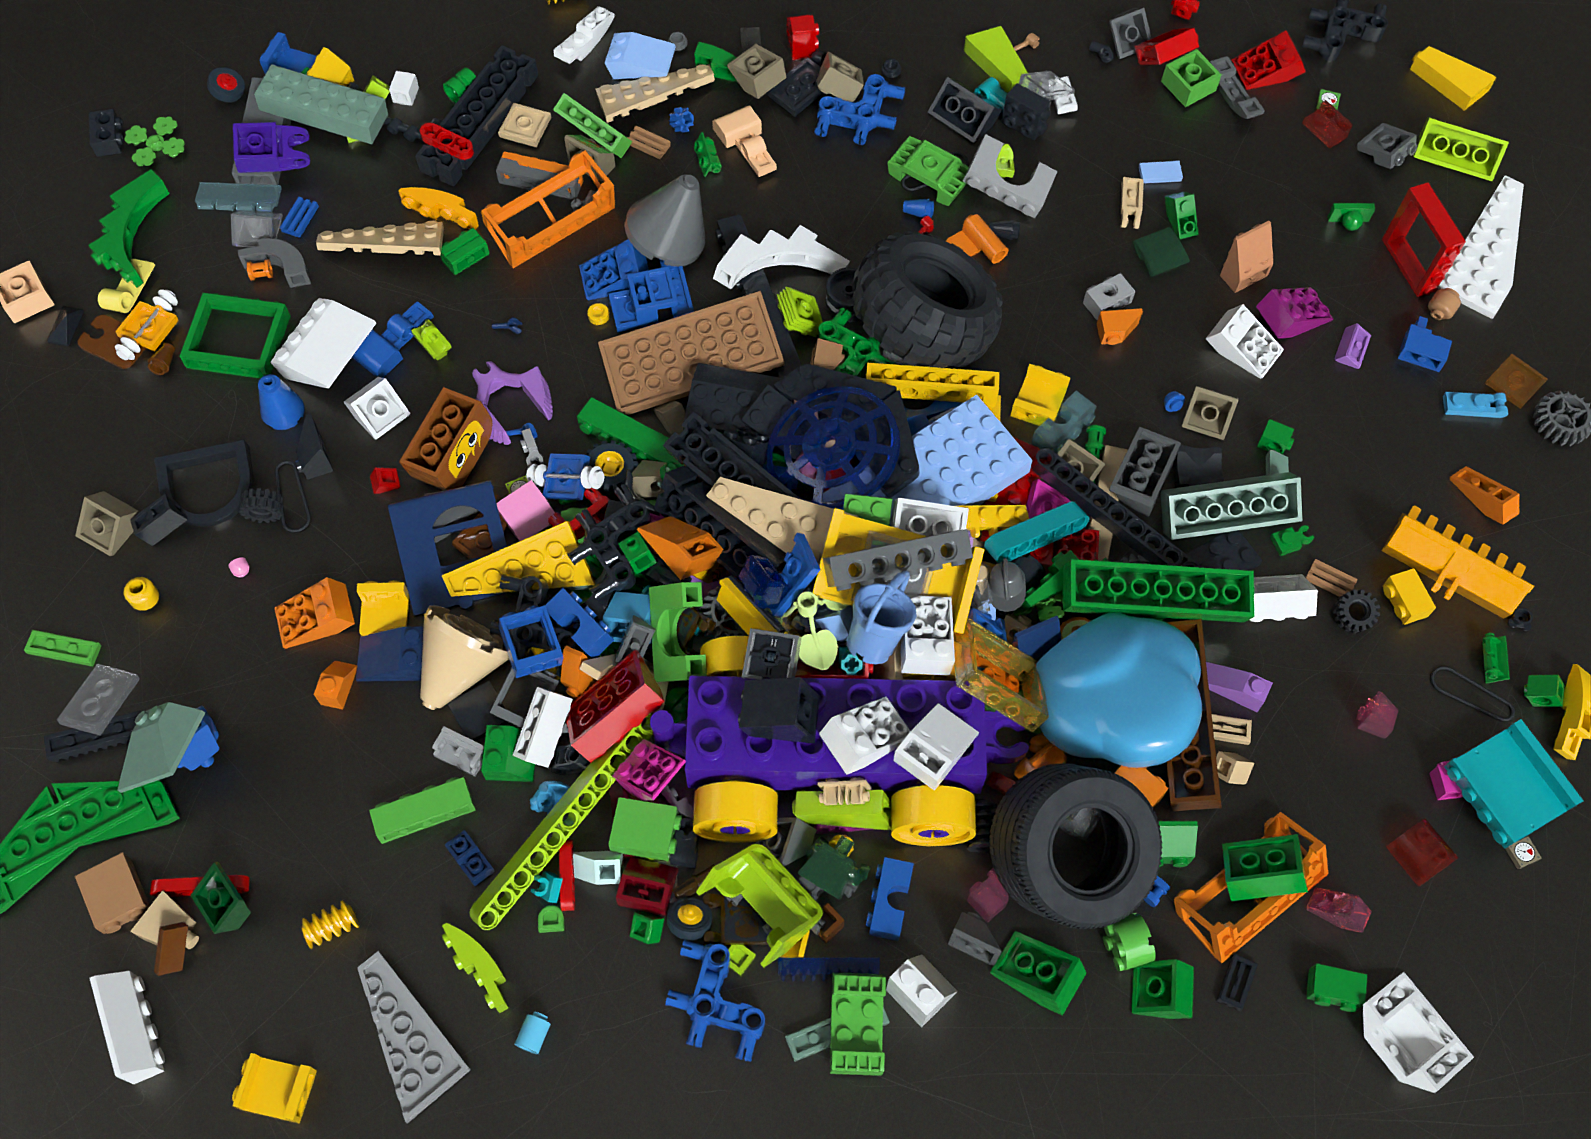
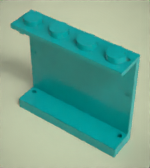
M1522 719L1467 753L1452 759L1444 766L1448 777L1458 785L1465 800L1472 804L1477 811L1479 819L1486 823L1495 841L1501 844L1504 849L1583 802V799Z

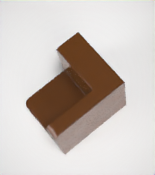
M826 903L823 906L821 919L827 923L823 929H820V933L817 935L825 943H828L844 927V919L829 903Z

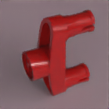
M590 488L592 493L586 489L584 496L593 504L587 509L598 524L604 520L610 499L607 496H603L597 489ZM558 512L553 514L557 518L556 520L552 516L548 518V523L553 527L566 522ZM576 518L571 520L570 525L577 540L583 538L585 530Z

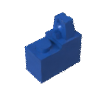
M1419 316L1415 325L1411 324L1404 335L1398 359L1440 372L1447 361L1452 341L1431 334L1432 330L1426 329L1428 319Z

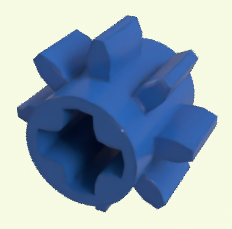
M674 108L675 113L669 115L670 125L675 128V132H688V127L694 125L692 113L688 111V108Z

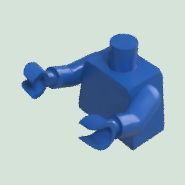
M203 706L196 708L204 711L205 715L177 768L186 767L192 771L200 765L205 768L209 767L214 762L212 755L219 750L216 742L219 733L213 719Z

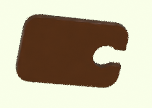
M99 315L91 323L92 327L104 330L102 337L93 339L89 334L83 332L78 339V345L82 350L123 369L131 367L146 349L139 345L140 352H133L135 355L134 360L120 358L116 353L115 345H122L120 341L121 338L117 336L115 331L122 322L107 315Z

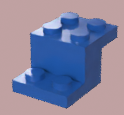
M669 266L628 274L629 290L608 294L617 333L659 323L657 310L678 306Z

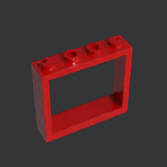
M1429 183L1409 188L1382 238V241L1417 297L1429 296L1438 290L1440 283L1452 267L1454 260L1460 254L1466 242ZM1419 212L1441 245L1427 271H1425L1405 239Z

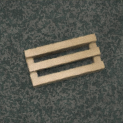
M1212 714L1213 722L1246 727L1245 730L1213 724V731H1219L1214 732V740L1245 745L1250 744L1252 720Z

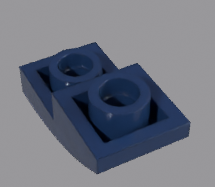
M465 830L444 844L474 886L495 872Z

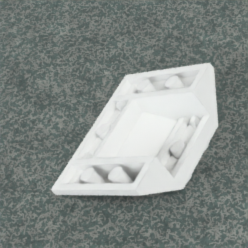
M1404 972L1363 1004L1364 1038L1400 1082L1435 1093L1474 1058Z

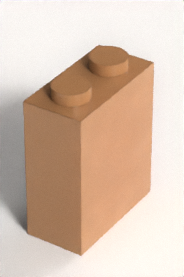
M123 852L75 876L94 927L103 934L116 932L121 928V925L129 921L139 920L150 907L133 862Z

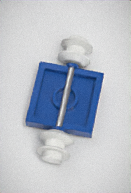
M550 454L548 467L544 464H532L526 473L528 482L532 480L536 486H544L543 496L547 499L583 501L585 488L598 489L604 482L602 469L598 466L593 468L589 466L590 456L582 454Z

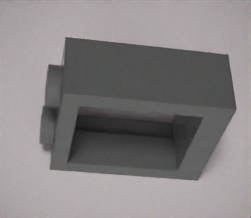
M512 668L490 714L523 728L525 718L500 707L515 678ZM543 670L542 673L529 674L549 684L548 690L554 692L559 682L555 680L556 675L547 670Z

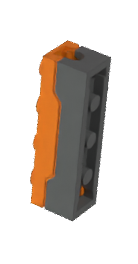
M504 151L496 172L499 183L532 190L568 169L569 166ZM578 177L550 195L576 199L583 183V177Z

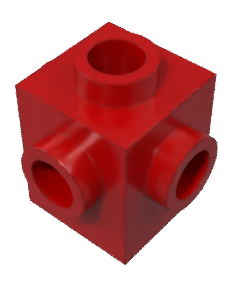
M1172 0L1171 5H1173L1171 14L1189 20L1192 13H1197L1200 2L1198 0Z

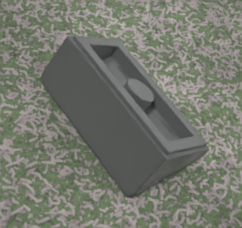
M633 615L616 652L615 661H622L635 649L643 658L655 628Z

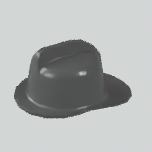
M1003 558V561L996 564L989 573L988 597L994 608L1009 612L1019 608L1025 601L1026 583L1024 572L1015 563L1008 561L1007 558Z

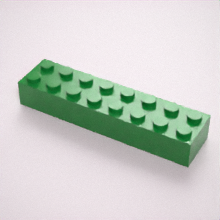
M1071 559L1063 565V612L1096 614L1115 612L1129 616L1246 622L1255 617L1254 571Z

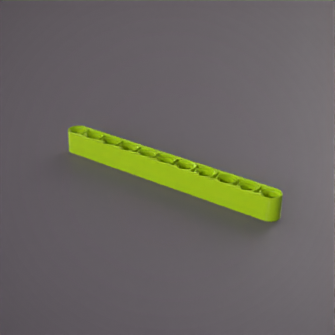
M652 713L646 717V722L643 726L640 724L638 727H633L620 742L614 743L602 757L596 758L586 767L472 905L470 917L480 928L491 930L497 926L534 881V876L543 870L615 782L612 775L617 771L619 765L628 758L636 745L643 739L648 741L653 735V730L650 726ZM631 736L630 742L626 745L627 738ZM616 755L614 762L610 764L611 758ZM600 774L599 780L594 783L596 776ZM584 793L583 800L579 802L580 795ZM569 812L567 819L562 821L563 816ZM553 832L552 837L546 841L548 834ZM537 852L536 857L530 860L531 855ZM521 871L520 876L514 880L515 874ZM505 891L503 897L497 900L498 895ZM488 911V915L481 919V916Z

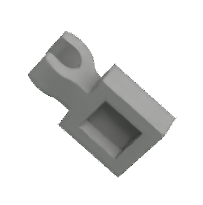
M530 428L523 430V440H520L524 453H529L526 459L528 468L534 461L544 464L543 457L538 452Z

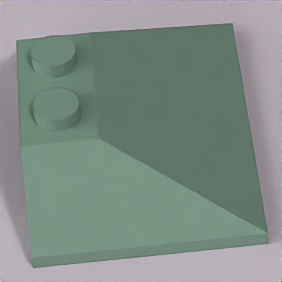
M171 702L142 711L135 719L136 725L131 734L117 790L122 793L174 775L205 712Z

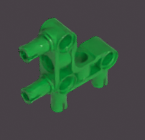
M840 308L832 320L820 324L819 339L843 345L842 354H845L846 360L835 371L864 378L867 374V363L896 365V362L880 355L879 346L881 343L874 337L866 339L843 327L852 317L850 311H845V308Z

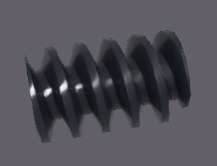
M975 799L976 835L968 841L970 843L967 847L968 851L974 853L990 851V830L993 824L991 819H994L996 814L991 812V810L998 807L997 804L991 803L986 799Z

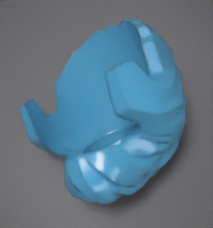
M545 781L541 783L534 796L530 798L531 810H535V812L544 811L548 814L570 786L558 781Z

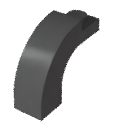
M263 238L258 239L259 246L238 250V255L244 269H247V262L259 263L269 259L271 265H277L284 269V274L290 288L311 284L309 271L302 255L294 246L285 241Z

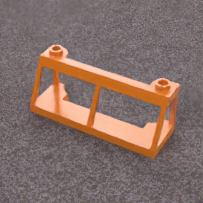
M585 150L571 157L568 169L502 207L499 204L487 205L481 210L483 223L512 268H515L614 209V184ZM591 166L603 179L604 182L602 184L599 183L598 179L596 178L595 174L591 169ZM588 173L598 188V191L592 195L593 201L557 222L543 198L583 174ZM538 201L553 225L527 240L524 236L508 238L498 224ZM495 231L499 234V236H500V237L503 239V241L505 242L506 249L504 248V246H503V244L501 243L500 239H499L498 236L496 235Z
M1280 812L1274 818L1272 817L1266 821L1264 836L1261 839L1291 835L1290 826L1313 843L1309 846L1308 852L1300 844L1301 853L1305 857L1303 864L1307 890L1309 891L1328 875L1326 845ZM1224 868L1196 892L1192 889L1180 891L1176 898H1174L1177 915L1210 953L1223 963L1306 892L1267 897L1264 901L1261 898H1254L1258 906L1235 925L1229 921L1225 924L1218 922L1213 926L1199 915L1197 911L1227 887ZM1191 916L1210 931L1212 945L1189 920Z

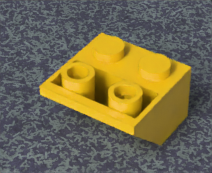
M325 47L316 56L315 63L307 72L308 76L345 87L350 82H354L350 67Z

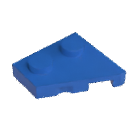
M971 608L966 625L969 632L983 639L988 647L994 648L1000 653L1008 648L1005 620L1002 618L996 621L991 620V614Z

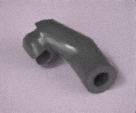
M590 190L583 201L579 199L572 200L571 207L575 212L592 202V195L596 191Z

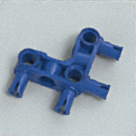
M873 74L868 77L864 85L863 99L860 102L853 103L831 96L821 98L815 134L820 136L822 130V137L826 136L829 124L856 129L853 141L858 144L861 138L860 144L863 145L866 143L868 132L874 128L884 127L894 130L897 117L880 114L881 105L886 97L903 100L905 87L891 85L881 75Z
M684 939L682 944L684 948H681L680 955L701 960L702 963L696 989L692 995L670 989L668 995L671 998L667 997L665 1005L687 1010V1013L690 1015L692 1025L686 1044L693 1046L695 1036H697L694 1045L695 1047L702 1048L707 1025H716L740 1032L742 1036L735 1058L742 1060L746 1050L744 1061L751 1062L756 1040L760 1039L765 1027L763 1012L749 1004L741 1003L739 1005L724 1001L721 997V988L724 978L728 976L731 959L726 946L712 943L704 946ZM723 952L726 955L725 960L722 963L713 962L712 956L714 953ZM703 1001H708L712 1005L711 1010L705 1014L700 1013L697 1010L698 1005ZM751 1015H757L761 1019L760 1024L755 1028L748 1026L746 1023L747 1018Z

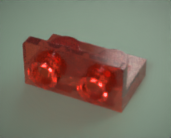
M1324 100L1320 108L1305 117L1303 124L1328 148L1346 139L1352 128V123L1327 100Z

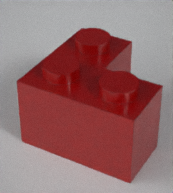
M813 15L787 17L786 31L792 60L810 58L812 53L819 49L818 37H816V35H819L818 23L814 22Z

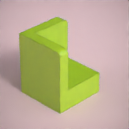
M372 76L363 92L386 99L390 92V86Z

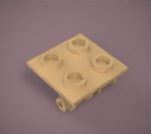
M851 778L850 781L827 779L826 782H818V786L823 791V793L819 794V802L824 803L825 806L838 805V803L843 805L844 791L847 805L865 804V801L870 800V793L866 790H873L869 783L862 778Z

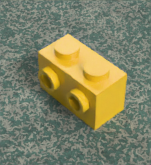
M1415 568L1392 575L1383 584L1384 594L1390 599L1394 606V612L1401 619L1403 625L1429 617L1436 608Z

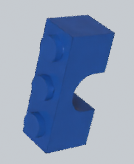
M562 588L546 604L548 614L565 630L573 623L580 622L578 631L571 638L592 659L597 658L614 641L608 634L611 629L602 620L598 623L594 619L597 615L588 606L583 608L580 605L583 600L574 591L569 594Z
M885 857L883 865L878 864L875 879H880L879 887H873L871 903H875L874 912H868L866 927H870L869 935L899 941L905 911L892 908L888 903L887 897L893 892L908 893L914 863Z

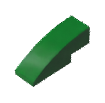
M699 42L695 51V67L698 65H710L714 77L738 82L727 66L737 57L721 48Z

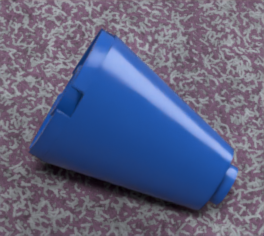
M265 375L259 380L260 415L264 423L276 430H286L298 424L297 421L301 416L303 418L305 413V406L301 397L275 375Z

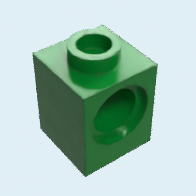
M1269 419L1257 447L1265 451L1274 450L1283 454L1285 449L1290 450L1295 440L1291 437L1294 429Z
M1529 675L1528 684L1524 685L1525 698L1529 699L1533 707L1563 706L1565 685L1559 675Z

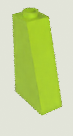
M1002 26L966 36L965 53L990 77L995 78L1003 90L1009 93L1016 83L1028 88L1030 76Z
M866 790L870 793L869 801H865V804L847 805L845 802L844 791L843 805L838 803V805L827 806L819 802V794L823 793V791H799L796 794V800L792 804L793 814L807 824L891 830V801L883 790Z

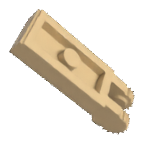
M1123 177L1120 212L1122 214L1121 227L1126 228L1128 215H1135L1133 226L1135 229H1139L1143 207L1144 179Z

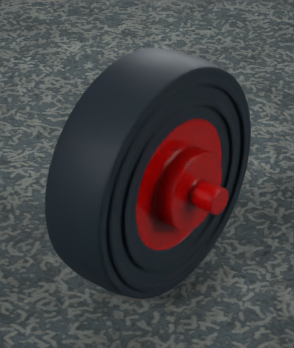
M220 67L214 69L209 74L207 87L211 95L223 102H235L242 97L245 83L238 72L230 68Z

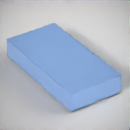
M1179 161L1140 163L1138 167L1140 178L1144 179V183L1180 182L1183 178Z

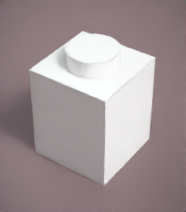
M396 71L389 88L393 103L412 106L419 86L415 74Z

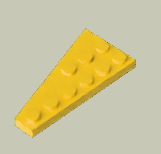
M569 521L442 575L451 597L512 592V590L500 588V582L510 583L501 580L503 574L519 578L526 575L534 576L545 580L548 583L549 589L596 585L586 559L581 560L574 566L566 554L579 546ZM538 582L532 585V590H539Z

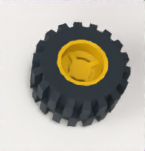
M612 440L611 443L602 441V445L596 443L593 445V450L588 449L586 452L587 456H590L589 466L592 468L598 466L602 469L604 482L597 490L603 496L614 500V498H617V495L614 493L616 488L619 487L624 494L621 485L625 484L627 469L633 472L637 468V457L635 453L632 454L630 447L625 448L624 443L620 442L618 445L616 441Z

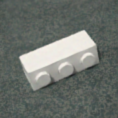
M537 687L513 756L526 762L549 767L573 699Z

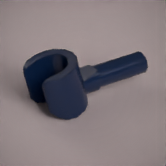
M512 317L508 322L492 324V329L505 328L519 334L522 330L517 326L523 323Z

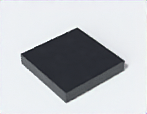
M490 681L448 703L465 737L473 741L486 736L487 725L504 726L509 723L490 714L498 697Z

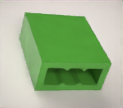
M619 797L608 844L610 852L669 861L670 854H675L677 839H673L675 830H679L681 826L682 816L678 815L677 807Z

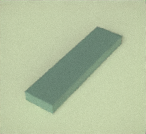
M883 1007L884 1026L889 1024V1019ZM831 1018L785 1036L794 1062L830 1048Z

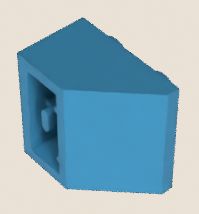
M615 592L603 615V622L611 629L608 634L614 639L613 642L622 641L633 615L651 625L649 594Z

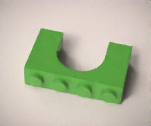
M681 582L649 587L651 626L655 628L652 637L654 679L656 682L689 680V676H707L706 655H686L681 650L677 640V622L680 614L687 608L703 606L701 582Z

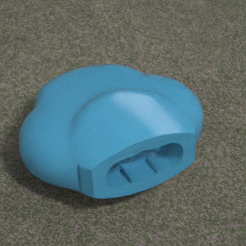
M1109 612L1069 634L1048 651L1036 664L1037 684L1033 701L1036 721L1044 736L1054 746L1067 754L1082 758H1103L1124 767L1145 768L1165 763L1179 755L1189 746L1199 728L1202 716V701L1198 690L1201 676L1199 656L1192 641L1181 630L1166 622Z

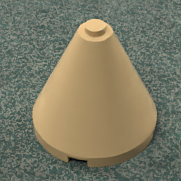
M430 605L424 614L420 698L423 700L422 704L432 710L442 708L509 660L502 637L491 635L490 629L463 615L458 617L449 614V609L436 605Z

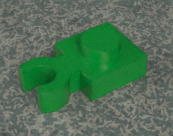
M1304 525L1297 532L1290 527L1273 533L1270 539L1278 554L1283 556L1300 550L1302 544L1311 543L1314 536L1306 537L1303 535L1309 529L1308 525Z

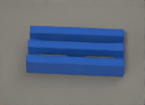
M298 197L280 226L281 232L300 238L317 211L318 203L315 201L311 203L308 199L303 200L302 197Z

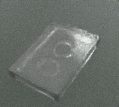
M97 664L57 721L60 725L101 735L140 680L138 675Z

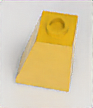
M1430 46L1415 54L1412 59L1414 62L1410 68L1411 71L1464 111L1486 94L1496 79L1494 75Z

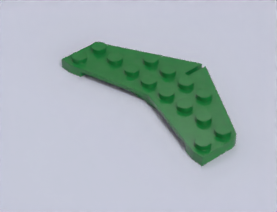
M157 780L121 793L117 790L120 781L51 783L59 800V803H56L51 789L46 786L0 844V914L11 907L78 847L168 825L180 819L166 787Z

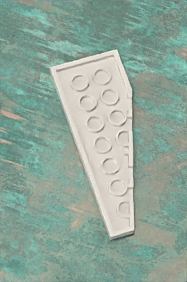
M1506 175L1466 238L1460 254L1457 255L1452 267L1448 270L1438 287V290L1445 288L1455 290L1460 295L1459 298L1462 304L1491 319L1496 315L1513 285L1524 184Z

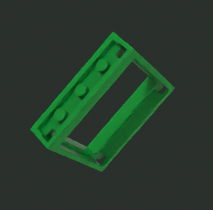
M203 293L179 357L185 367L189 369L261 379L263 376L272 373L274 366L270 362L280 349L291 315L286 304L281 302L246 299L239 296L231 297L218 293ZM212 309L274 317L260 360L197 351Z

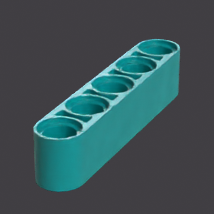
M1071 501L993 534L985 541L984 548L997 563L1002 562L1003 558L1011 561L1082 530L1088 524L1089 517L1074 501Z

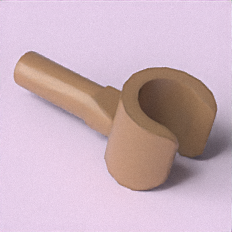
M1030 33L1025 41L1013 48L1015 51L1028 45L1036 48L1039 45L1038 40L1040 38L1034 33Z

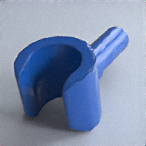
M526 423L519 429L506 431L508 436L522 435L523 430L530 428L533 438L537 437L536 429L531 423Z

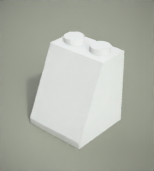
M922 954L908 959L890 976L886 991L921 1027L958 992Z

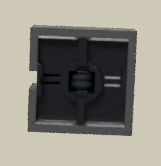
M750 628L742 678L745 680L795 677L802 638L798 635Z

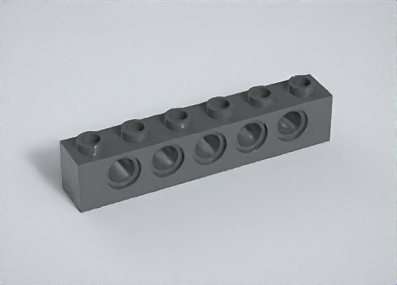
M962 529L823 558L828 587H836L837 591L850 589L851 583L860 582V586L874 584L875 578L883 577V581L892 580L897 573L905 570L909 571L911 576L920 574V569L928 567L929 571L943 569L942 564L950 562L951 567L966 564L965 559L973 558L968 529ZM943 544L947 547L948 550L947 555L945 557H943L940 552L941 546ZM920 549L925 553L923 562L918 559ZM897 554L901 555L902 557V564L900 567H898L895 564V557ZM874 559H877L880 564L877 572L872 569V561ZM852 563L857 568V572L853 577L848 572V568Z

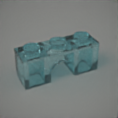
M1075 391L1062 404L1059 414L1067 423L1057 424L1048 418L1035 430L1032 443L1040 449L1048 448L1055 453L1059 452L1068 439H1076L1082 431L1081 428L1084 425L1089 426L1093 422L1096 405L1078 391Z

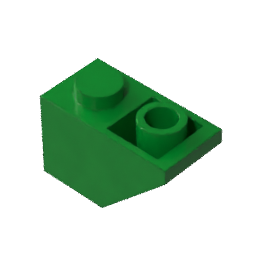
M1180 192L1165 196L1167 217L1177 238L1183 239L1199 235L1194 194Z

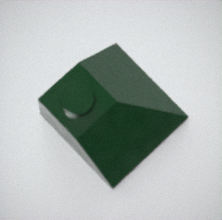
M219 862L213 863L190 895L214 934L239 929L251 913Z

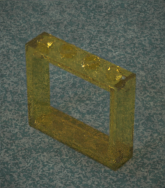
M967 617L964 633L953 634L956 686L1033 733L1049 718L1045 691L1036 669L1037 661ZM976 652L1022 681L1024 697L980 671L977 666ZM967 680L970 684L969 686L964 684Z

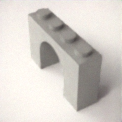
M985 134L963 182L1023 212L1025 215L1035 218L1045 202L1057 171L1039 162L1027 184L1012 185L1000 177L996 169V160L1004 143Z

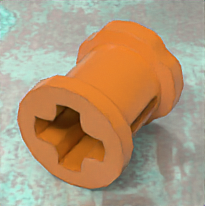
M269 259L259 263L247 262V273L251 281L255 280V278L266 276L273 278V269Z

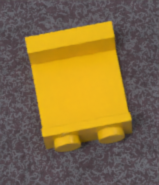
M1029 364L1025 380L1018 397L1014 401L1010 416L1052 430L1067 391L1070 377L1044 369L1041 366Z
M251 1053L249 1059H246L241 1072L243 1077L240 1086L238 1085L233 1092V1106L240 1110L300 1123L317 1071L310 1066H296L261 1058L257 1054Z

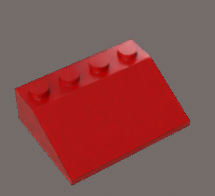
M636 649L570 705L566 722L571 746L590 763L596 758L602 757L608 748L614 743L620 742L627 732L633 727H638L645 717L651 712L657 711L664 702L660 687Z

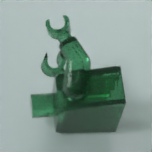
M820 836L807 849L806 854L809 860L799 870L798 874L841 900L848 882L853 886H858L863 880H867L871 866L861 863V869L855 866L856 861L847 856L854 842L846 837L841 836L833 848L825 838Z

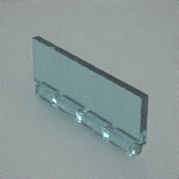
M200 182L195 202L197 203V208L202 210H214V207H216V210L234 211L236 205L237 211L254 212L256 206L257 212H273V206L277 207L282 187L281 185Z

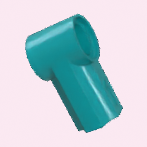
M989 77L975 88V91L1001 107V112L1003 113L1007 93L1001 89L999 82L995 78Z
M839 647V668L845 670L847 675H856L863 668V656L858 653L854 656L848 647Z

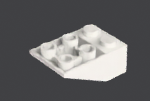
M1244 304L1228 310L1206 337V340L1220 355L1260 379L1264 377L1284 350Z
M908 595L916 606L917 617L911 629L901 638V673L950 675L955 663L951 597Z
M884 697L832 717L819 734L847 775L868 766L898 748L911 731L888 698Z
M938 703L913 728L895 750L893 761L935 791L979 732Z

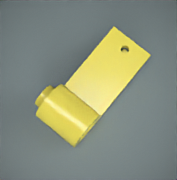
M133 259L134 268L144 284L136 288L131 282L126 283L122 278L116 290L104 288L100 291L98 295L100 307L121 313L129 312L155 264L153 262Z

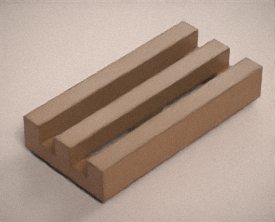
M635 126L634 132L632 131L630 137H627L633 141L630 146L658 159H661L671 146L669 140L638 126Z
M1317 559L1314 560L1306 576L1310 583L1339 597L1352 591L1358 580ZM1313 573L1316 574V575H1318V576H1320V577H1322V578H1324L1325 581L1322 580V579H1320V578H1318V577H1316V576H1314ZM1332 584H1336V585H1338V586H1340V587L1346 589V591H1344V590H1342V589H1340V588H1338V587H1336V586H1334V585H1332Z

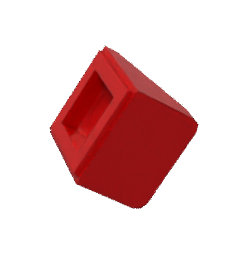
M374 468L370 475L374 494L400 488L396 468Z

